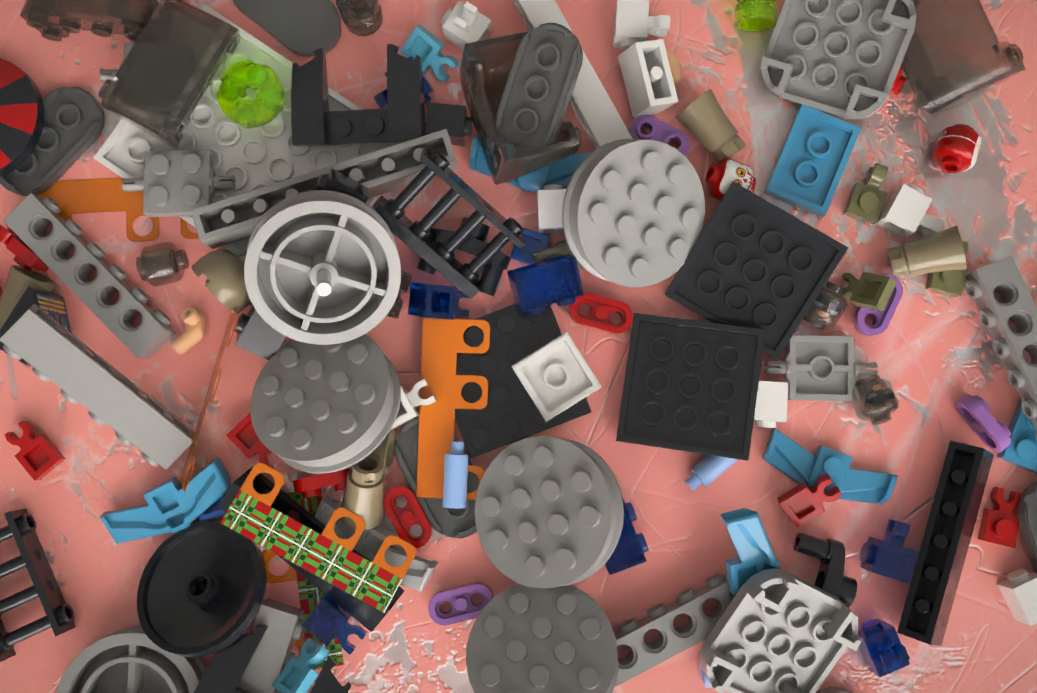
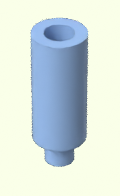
M451 441L450 453H445L442 507L466 508L469 454H463L464 442Z
M706 455L690 469L693 474L685 480V483L692 491L701 484L707 487L738 459Z

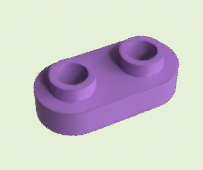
M638 116L630 125L629 133L633 139L655 140L668 144L670 140H675L679 143L677 150L684 156H686L689 150V139L684 132L652 116ZM647 126L650 128L651 133L644 135L641 133L640 128Z
M883 274V276L891 277L897 282L883 312L857 307L853 322L859 333L865 336H874L883 333L888 328L903 295V286L900 280L893 275ZM866 315H870L873 318L871 326L865 322Z
M965 394L955 402V408L987 447L997 453H1001L1011 444L1010 430L1002 422L994 419L988 410L990 408L984 399L978 395Z
M473 582L439 591L432 597L429 603V615L435 623L444 626L477 618L482 609L494 598L493 592L488 585L482 582ZM474 593H480L484 600L476 604L472 601L471 596ZM448 601L452 609L444 612L440 608V603Z

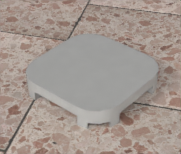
M785 0L766 53L762 56L760 69L764 83L774 95L783 100L799 105L803 104L834 116L853 120L872 116L882 108L888 99L914 34L917 14L913 1Z
M777 568L762 570L752 575L742 585L704 641L700 650V665L713 688L719 693H816L847 647L855 651L858 650L862 641L858 636L859 624L857 620L859 618L838 597L788 571Z

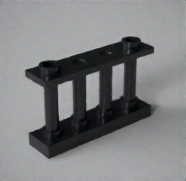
M425 147L421 151L420 160L426 166L394 200L390 199L388 201L381 195L372 208L384 219L394 235L472 299L480 291L478 273L510 240L521 249L525 245L522 234L524 229L512 217L508 219L503 217L448 167L450 162L439 151L435 150L432 153ZM437 174L451 188L420 222L415 221L413 223L404 215V209ZM463 197L476 210L445 243L440 242L438 244L429 236V231ZM487 219L500 232L469 264L465 263L462 265L454 258V252Z
M26 508L5 513L8 525L0 528V543L14 537L21 553L20 556L0 564V579L26 567L34 584L0 600V662L15 656L16 653L13 647L23 640L52 628L56 637L76 627L74 612L71 606L64 600L35 531L36 522L33 516L27 512ZM39 597L46 616L14 631L7 632L1 620V614Z

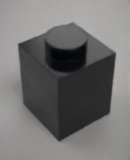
M428 102L425 123L426 135L447 129L452 145L465 146V137H471L473 117H468L466 106Z

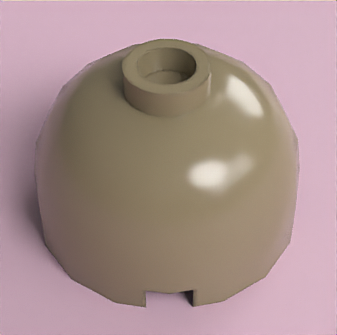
M222 249L211 251L195 262L191 268L197 277L203 274L207 278L205 286L230 311L234 310L235 313L239 314L248 306L250 300L244 280L246 255L241 253L237 256L229 250Z

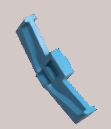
M473 135L470 169L519 187L522 191L537 193L538 190H543V187L546 185L556 184L567 188L577 167L592 152L551 157V146L540 154L524 156Z
M772 428L762 459L798 484L805 481L810 488L815 485L819 476L828 473L832 483L824 489L831 490L833 487L838 486L842 493V496L839 498L841 500L883 505L891 498L898 475L849 469L853 457L818 445L814 456L776 428Z
M217 457L189 481L185 493L176 477H173L147 490L143 494L148 504L104 512L100 519L117 544L170 532L176 533L189 527L193 520L228 492L231 487V477L220 458Z
M746 508L721 514V518L738 557L725 560L728 586L734 596L752 575L766 569H781L780 561L774 554L758 512Z

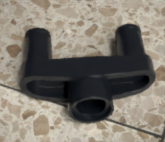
M463 217L462 222H461V225H462L468 218ZM481 223L457 249L477 256L488 245L485 243L490 226ZM431 228L429 236L438 244L440 242L445 243L454 231ZM499 251L485 265L479 281L480 292L491 296L495 295L502 273L508 269L511 261L509 256ZM420 257L417 269L434 275L436 269Z
M799 532L794 541V551L821 559L814 585L838 597L850 607L856 597L857 581L854 578L843 575L845 565L844 544L831 538L823 540Z

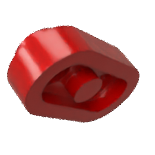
M591 293L576 295L569 306L570 317L575 323L611 334L625 332L633 321V313L627 304ZM583 304L588 305L591 309L590 314L587 316L579 312V307ZM612 313H618L621 316L619 324H614L610 321Z
M350 468L294 480L295 494L302 492L303 499L322 494L321 488L334 485L335 491L346 489L347 473Z
M399 485L391 488L386 493L383 503L384 509L399 538L415 548L424 546L432 536V526L416 495L407 486ZM397 496H404L406 498L407 504L405 507L401 508L396 505ZM412 525H419L422 528L420 536H414L411 533Z

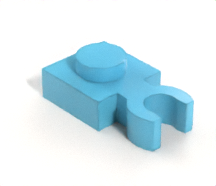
M421 24L415 27L399 51L412 61H414L416 55L422 58V71H427L431 66L435 76L443 82L450 78L443 70V64L446 63L453 69L459 65L455 57L451 55L444 56L441 53L445 44Z
M308 638L301 648L300 657L298 659L293 656L291 657L272 686L281 693H307L319 675L314 669L317 665L324 662L329 654V650Z

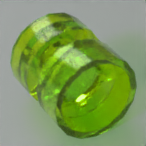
M736 0L739 4L735 7V28L745 32H763L774 28L776 25L777 6L773 2L776 0Z

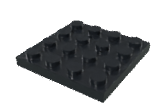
M732 181L701 232L684 265L678 270L666 290L665 295L713 323L766 329L763 352L777 360L848 250V247Z
M546 292L474 319L485 320L489 323L490 345L488 351L483 354L457 353L456 375L484 376L488 381V402L485 408L480 410L455 409V418L470 458L592 412L585 397L546 422L512 368L517 362L562 335ZM477 326L468 327L463 334L464 342L470 347L479 346L484 340L483 331ZM468 382L462 387L461 395L465 401L474 403L481 398L482 389L476 382Z
M634 313L616 441L749 461L766 329Z

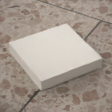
M568 332L512 366L546 422L602 387Z

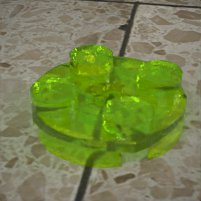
M241 61L230 66L220 79L222 83L219 91L217 90L219 106L229 119L244 128L260 127L271 122L285 106L283 85L276 73L267 65L253 63L252 61ZM249 87L254 91L259 90V93L256 95L257 98L253 101H245L243 99L247 95L245 90Z

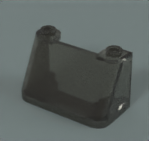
M154 0L150 7L152 16L113 80L107 79L102 85L99 97L102 98L101 105L105 109L176 150L184 137L181 134L185 127L182 123L188 126L191 121L190 116L221 64H225L227 60L226 52L233 55L239 45L240 32L239 29L183 0Z
M912 0L917 19L914 34L901 67L920 106L929 114L958 107L1026 69L1022 62L1024 56L1019 46L1006 41L999 42L979 0Z
M529 31L466 43L464 46L460 68L461 87L470 115L473 117V124L492 180L496 185L513 181L574 155L582 144L580 129L577 126L574 127L571 121L562 122L556 141L547 146L515 153L513 144H508L505 137L500 138L495 125L497 110L519 43Z

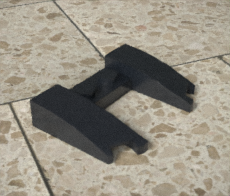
M387 44L388 108L329 111L325 49L319 48L313 51L316 58L302 66H299L296 62L292 64V145L297 147L406 142L425 136L422 58L416 55L414 61L397 54L398 46Z
M257 625L255 634H242L232 644L216 652L194 693H250L238 687V684L268 626ZM328 656L310 693H348L352 683L348 681L343 686L339 683L331 672L336 662Z

